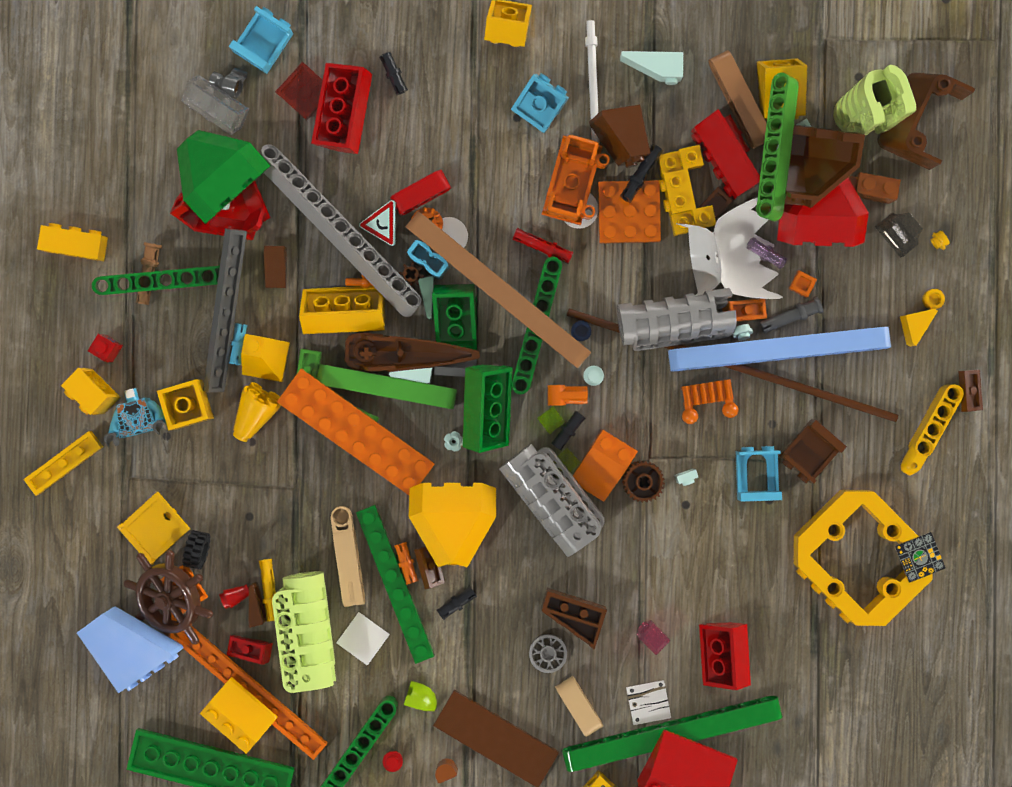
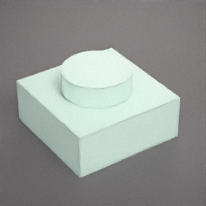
M690 469L678 473L674 477L678 484L682 483L683 486L694 483V479L698 478L696 469Z

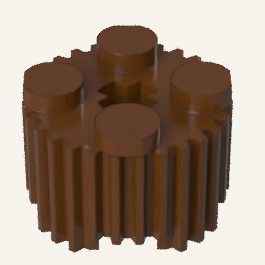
M635 461L634 464H630V467L623 474V489L630 498L637 502L643 503V501L656 500L657 496L660 497L659 493H662L661 490L664 489L662 485L665 484L663 482L665 479L662 477V470L649 461ZM646 476L647 485L644 486L642 484L639 486L640 477L644 478Z

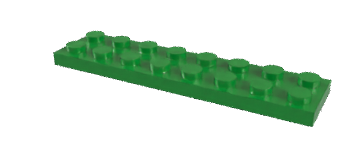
M138 728L135 732L126 770L193 787H291L295 767Z

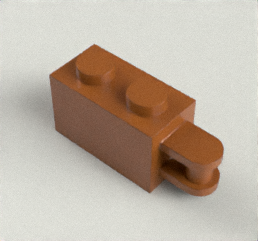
M862 172L848 177L861 199L890 204L898 198L900 179Z

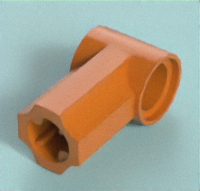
M547 385L548 406L588 404L587 386Z

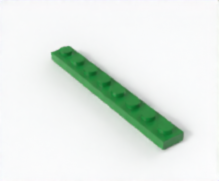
M376 505L356 512L415 664L434 657L435 654L409 588L406 585L402 570L399 568L398 560Z

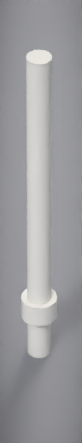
M589 20L586 21L587 37H585V47L588 48L591 119H593L599 113L596 46L598 44L597 37L595 36V22ZM591 128L592 140L600 144L599 138Z

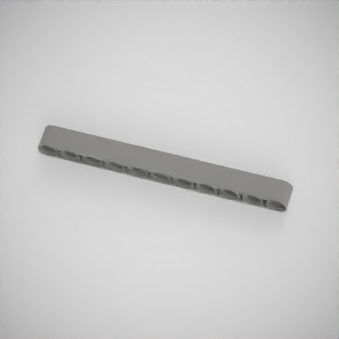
M271 144L264 145L260 154L271 165L264 172L265 175L401 315L405 317L412 316L421 304L420 295L278 148Z

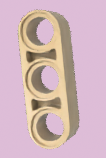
M573 676L555 686L585 737L603 727L599 716Z

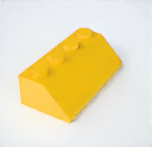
M355 286L303 289L299 313L303 334L385 330V298L374 286L367 288Z

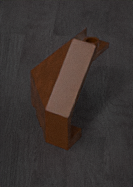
M794 125L785 204L804 205L811 208L860 168L865 134Z

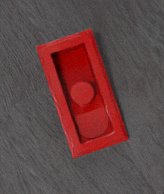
M230 635L227 655L263 665L270 661L273 644L267 641Z

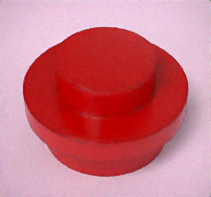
M389 751L384 755L382 763L387 771L396 772L402 767L403 758L397 751Z

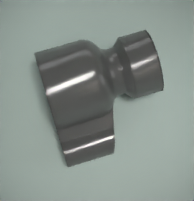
M234 68L229 75L223 77L221 73L214 71L209 78V87L217 90L220 88L223 94L238 98L243 89V82L247 78V72Z

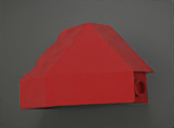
M846 178L811 208L804 205L785 204L783 216L779 219L777 240L791 245H802L803 242H811L815 246H832V243L840 242L844 243V247H854L865 243L869 212L849 178Z
M253 181L231 201L229 209H222L206 224L184 202L182 192L176 198L170 214L193 231L224 236L225 228L247 231V240H253L256 231L261 228L263 222L271 218L256 181Z

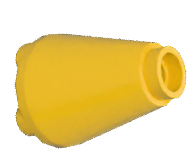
M251 382L249 386H245L240 397L233 427V436L243 442L251 439L280 409L281 405L277 403L280 396L275 392L263 390L259 384Z

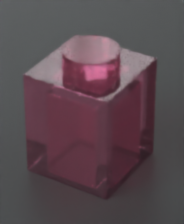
M652 620L648 623L645 621L638 628V638L655 655L670 642L669 637Z

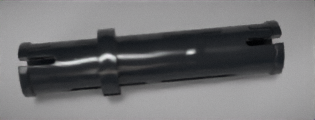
M651 145V153L644 158L636 172L629 177V182L620 195L626 202L631 203L637 191L644 186L643 182L663 152L659 146Z

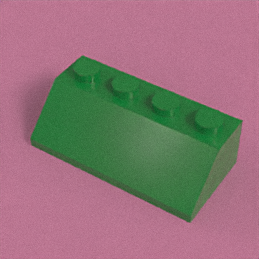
M477 365L465 368L464 448L482 453L509 446L513 367Z

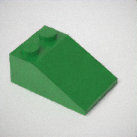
M475 284L434 285L432 301L436 342L477 350Z

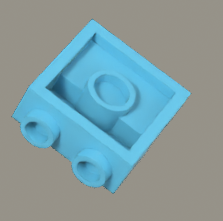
M540 73V75L534 74L511 110L545 133L569 97L566 96L567 91L559 85L555 88L549 83L551 81L550 78Z

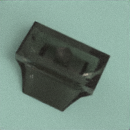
M909 212L903 214L891 213L875 226L900 258L904 257L918 245V238L923 230Z

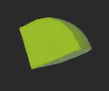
M411 681L404 705L423 711H435L437 709V699L435 693L429 687Z

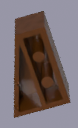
M547 588L541 605V611L595 650L607 612L606 607Z

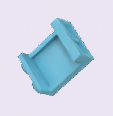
M256 6L254 8L256 13L237 42L234 40L231 42L229 48L235 54L268 74L292 37L293 32L289 28L291 25L284 19L280 18L277 20L273 17L274 14L265 7L260 9Z

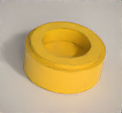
M931 289L924 293L922 302L928 309H938L943 306L945 296L941 290Z

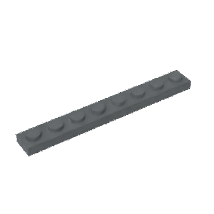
M225 228L203 391L208 393L225 391L247 231Z

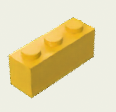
M49 223V226L41 225L37 250L104 262L108 238L102 236L101 231L89 229V233L81 232L82 229L69 226L67 230L61 229L62 225Z

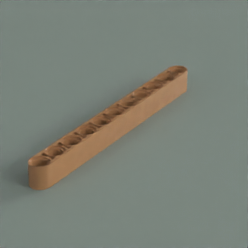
M418 211L405 226L576 368H579L591 354L586 347Z

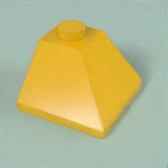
M245 334L241 352L242 375L283 382L290 342Z

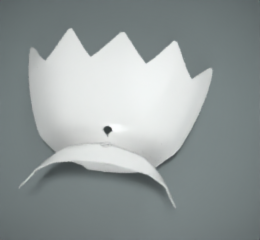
M758 197L722 215L716 222L714 232L696 225L676 223L688 227L692 269L698 291L695 296L703 295L705 291L715 289L721 282L724 288H730L732 294L760 299L783 298L779 294L762 288L778 276V272L759 264L774 247V244L755 235L768 221V219L760 217L756 211L752 210L757 205Z

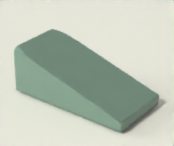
M430 276L421 278L418 282L427 319L433 320L432 292L435 285V277Z

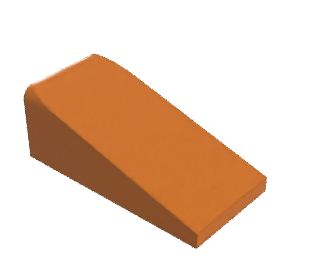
M765 299L728 301L727 305L722 308L723 312L736 310L737 322L767 319Z

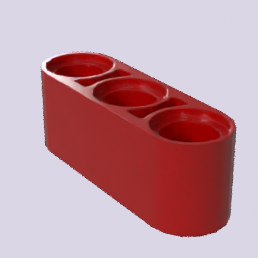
M438 170L395 193L390 199L395 201L397 212L400 216H403L443 195L452 187L443 171Z

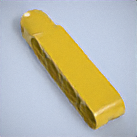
M944 385L937 392L909 443V449L901 463L903 473L910 476L918 472L927 457L935 449L963 398V389L959 385ZM950 388L954 391L952 399L948 397V390ZM940 406L944 409V414L941 417L938 415V408ZM930 424L934 426V432L931 435L928 433V426ZM920 442L924 444V450L921 453L918 451V444Z

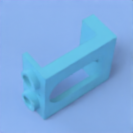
M763 446L762 450L754 451V447H741V451H736L737 500L741 502L782 500V492L779 491L778 454H781V451L774 450V446ZM751 455H762L766 459L767 491H748L747 460Z

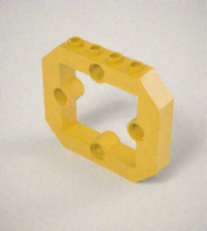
M839 490L794 535V565L798 568L796 572L804 580L808 578L812 582L810 587L817 594L822 592L826 596L824 601L832 609L836 607L841 612L839 616L847 624L851 622L856 626H886L932 581L933 574L910 583L904 570L895 579L888 576L882 577L877 582L879 594L862 609L845 591L844 584L837 578L830 576L810 555L826 539L832 541L842 539L845 535V527L842 523L860 506L879 523L877 531L880 537L902 544L919 536L874 491ZM835 524L836 532L830 535L828 529L831 525ZM892 525L894 531L891 535H888L887 528ZM831 583L836 584L833 592L828 591V586ZM892 583L893 590L887 593L886 587Z

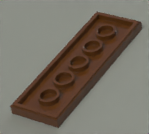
M455 689L433 724L437 729L535 787L540 786L559 754V751Z

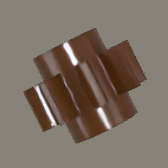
M414 262L409 267L404 264L405 270L404 272H399V274L404 276V280L409 282L411 287L414 283L419 286L418 280L425 278L424 275L419 273L423 268L420 266L416 269ZM410 270L412 272L416 271V273L414 274L416 277L415 279H407V277L409 276L408 272Z

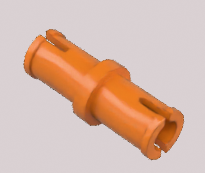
M407 542L395 545L394 547L400 561L398 565L399 568H402L406 585L419 581L413 565L415 562L414 559H411Z

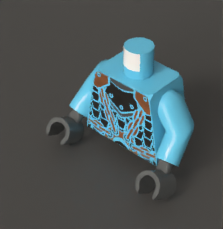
M136 388L124 391L127 403L117 405L110 423L109 432L104 437V442L108 447L111 441H113L115 446H118V436L119 438H126L153 430L160 435L161 428L167 432L168 428L165 424L166 421L162 408L150 398L139 399Z

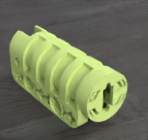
M888 65L884 70L880 69L869 72L841 97L834 107L833 116L836 125L843 132L862 133L866 136L874 130L877 134L889 131L916 111V102L905 73L897 66Z
M313 571L285 576L282 578L283 587L272 598L283 687L286 691L295 693L333 686V681H336L335 656L324 572Z

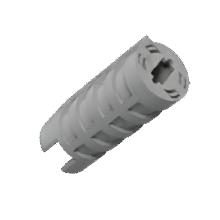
M730 288L705 291L703 295L698 296L690 293L684 294L683 298L674 299L673 296L664 297L663 301L653 302L651 299L644 300L639 305H632V303L618 304L617 318L623 346L632 345L633 350L641 351L729 337L736 328V310L717 313V309L724 308L727 305V299L732 297V291Z
M530 444L499 468L567 557L573 555L599 536L605 522L602 513L551 448L543 447L537 451ZM582 500L588 503V507L584 504Z

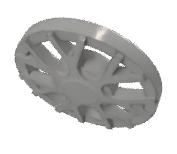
M552 634L541 635L530 646V661L541 672H556L566 662L567 648L559 637ZM550 638V645H544L543 639ZM558 641L561 645L555 649L552 645ZM536 643L542 646L540 651L534 648ZM556 652H564V657H556ZM540 654L541 658L534 661L532 655ZM554 659H555V660L558 662V664H559V665H558L557 667H555V668H553V666H552V664H551V662H552ZM542 661L548 662L546 669L540 667Z

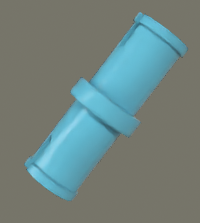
M235 323L229 364L242 366L241 352L248 325Z

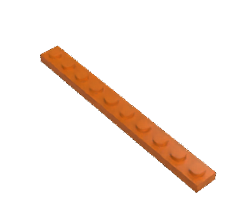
M171 612V620L177 621ZM192 625V629L199 638V643L196 645L191 643L184 631L170 633V638L182 644L184 650L224 684L231 677L234 678L278 716L272 725L314 760L328 742Z

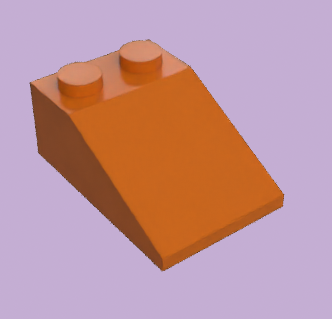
M601 429L572 476L582 489L604 502L638 451Z

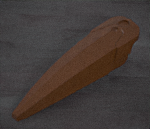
M376 333L351 334L345 340V361L347 365L363 372L383 370L393 372L443 366L479 359L480 353L477 350L446 343L385 336Z

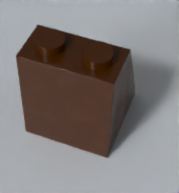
M640 104L602 110L589 121L590 127L618 166L625 165L626 168L635 167L638 165L637 163L644 161V158L651 153Z

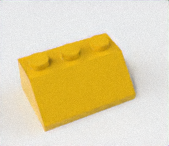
M232 677L200 713L246 754L278 718Z

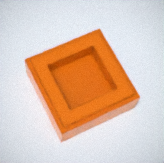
M798 270L788 289L808 298L817 279Z

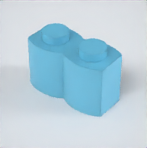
M415 240L407 251L410 258L416 264L424 266L435 278L442 279L450 268L443 257L437 253H432L429 246L422 241Z

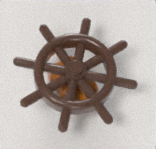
M172 550L166 552L165 563L157 564L153 567L143 553H138L136 558L145 572L140 576L137 583L131 580L124 581V587L136 591V600L141 612L135 618L140 621L146 619L153 627L162 631L169 638L170 633L184 631L192 644H198L199 638L191 625L196 622L199 615L206 618L213 616L211 610L201 607V601L208 598V595L200 585L203 576L201 574L194 576L189 567L183 565L180 567L174 566V552ZM151 582L157 590L150 588ZM171 612L177 621L171 620Z

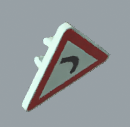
M392 200L359 224L362 229L391 246L395 245V201Z

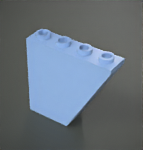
M116 606L101 614L77 632L118 693L124 689L130 691L139 684L137 680L143 682L152 675L150 671L158 672L165 667L163 662L171 663L179 657L177 653L184 648L182 644Z

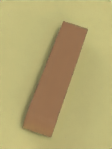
M727 50L709 59L711 71L749 146L754 149L764 144L767 123L732 54Z

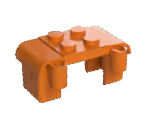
M563 135L541 215L581 225L582 219L590 220L594 217L595 208L587 205L596 168H606L610 160L607 154H601L603 146L599 145L596 141L575 135ZM604 159L606 163L602 164L599 160ZM590 210L592 215H587L585 211Z

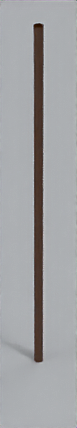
M570 308L568 309L566 315L568 317L620 333L619 326L616 323ZM674 345L664 348L672 350L689 347L684 345ZM743 364L723 366L893 422L898 420V414Z

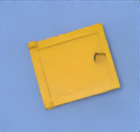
M156 492L127 520L119 524L117 529L153 565L163 553L190 530V527L163 496Z

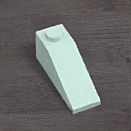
M621 52V62L659 82L675 85L681 82L683 78V52Z

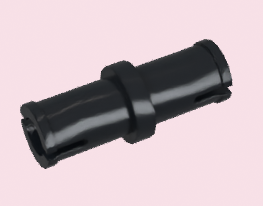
M392 53L382 54L379 58L386 70V77L390 79L396 92L395 94L405 93L408 89L401 77L402 72L400 68L396 66Z
M575 410L568 422L561 426L562 430L551 444L562 451L569 439L576 435L575 431L586 418Z
M469 586L456 597L452 596L449 602L437 609V612L445 620L455 611L462 610V606L476 598L477 595Z

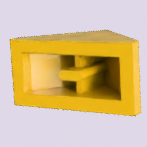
M931 309L900 316L906 345L910 347L917 346L938 310Z

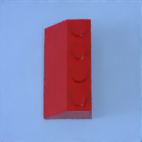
M333 63L325 64L311 144L338 152L358 154L373 75L366 68Z
M719 109L692 129L691 132L693 134L691 137L693 141L703 149L702 155L704 159L713 165V173L718 180H722L725 185L723 188L729 197L732 196L735 200L759 184V173Z

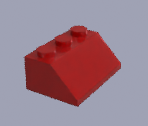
M734 622L699 624L703 685L730 690H739L750 686L747 624Z

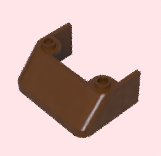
M914 72L909 74L907 79L916 102V111L889 131L880 133L877 142L882 149L931 170L940 165L942 160L923 152L927 144L926 136L915 130L931 94L933 93L937 96L949 94L963 100L972 94L975 88L947 75Z

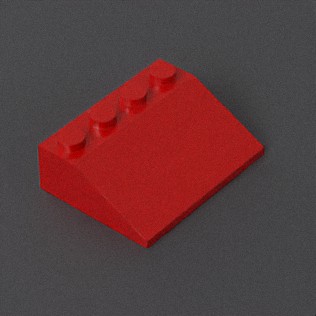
M664 729L637 782L639 787H730L738 760L733 756Z

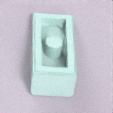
M433 368L389 372V375L394 378L430 384Z

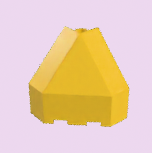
M421 483L411 487L409 492V519L438 567L445 565L468 567L496 518V488L484 483H473V487H463L461 483H444L442 487H432V483Z

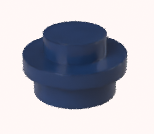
M578 321L573 324L571 335L577 341H585L591 335V327L585 321Z

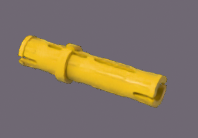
M272 559L259 560L264 596L262 603L265 604L266 621L270 622L275 621L272 598L276 593Z

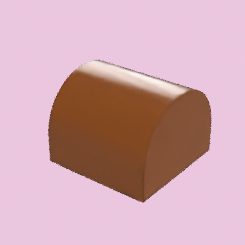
M448 758L439 761L435 773L438 783H443L457 776L458 768L455 762Z

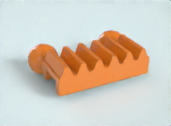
M731 379L681 387L685 407L682 419L687 424H694L698 420V413L693 409V405L725 401L722 407L724 416L733 418L738 414V406L733 402Z

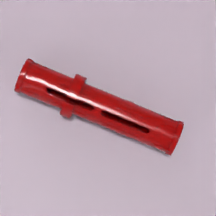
M519 228L516 229L512 239L547 254L549 258L556 257L569 264L573 255V251L558 246L556 242L551 243Z

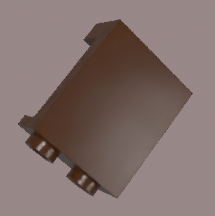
M811 419L779 456L783 459L782 464L790 470L794 468L799 473L797 477L804 483L810 482L814 484L817 481L816 477L837 453H842L847 446L817 420Z

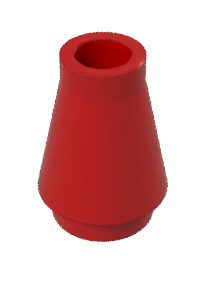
M248 585L223 590V593L219 594L224 608L230 607L232 609L249 597Z

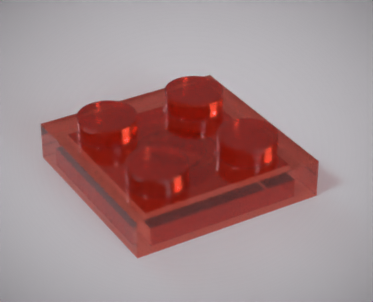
M302 62L275 92L307 121L318 108L323 80Z

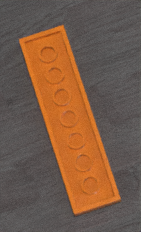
M302 368L277 401L278 404L408 495L410 488L421 484L435 464Z

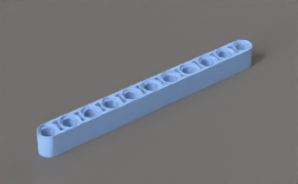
M877 327L669 350L668 355L670 371L674 372L891 348L889 327Z

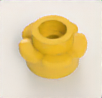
M941 230L937 233L933 232V238L930 239L936 249H946L945 246L949 245L950 242L945 233Z

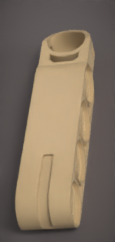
M339 506L331 513V524L343 606L364 605L365 593L352 512L346 506Z

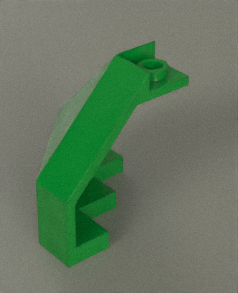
M197 130L186 138L177 148L183 200L205 224L271 166L250 142Z

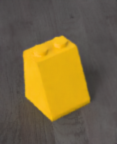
M798 58L757 61L759 104L762 116L767 120L772 79L781 72L795 78L799 83L795 119H799V116H806L807 65Z

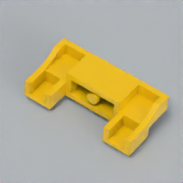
M700 145L661 154L657 159L662 179L659 180L660 190L665 193L666 200H663L665 212H669L673 235L679 236L688 233V227L676 223L696 225L706 229L715 227L716 220L712 205L696 209L688 170L700 168L704 165Z

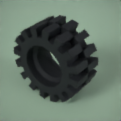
M195 530L190 532L186 541V547H184L183 566L198 570L202 569L210 548L211 536L209 533Z

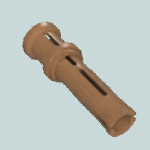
M144 242V256L140 261L143 265L142 273L154 272L155 268L159 266L158 256L162 245ZM143 276L140 283L143 287L147 288L150 286L151 280L149 277ZM151 291L138 292L136 303L149 305Z

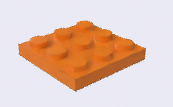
M659 180L644 181V186L637 191L631 203L626 202L620 197L629 181L598 182L599 244L661 242Z

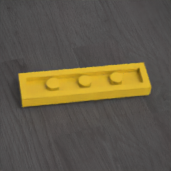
M88 431L23 480L35 496H37L102 449L103 446L94 433Z

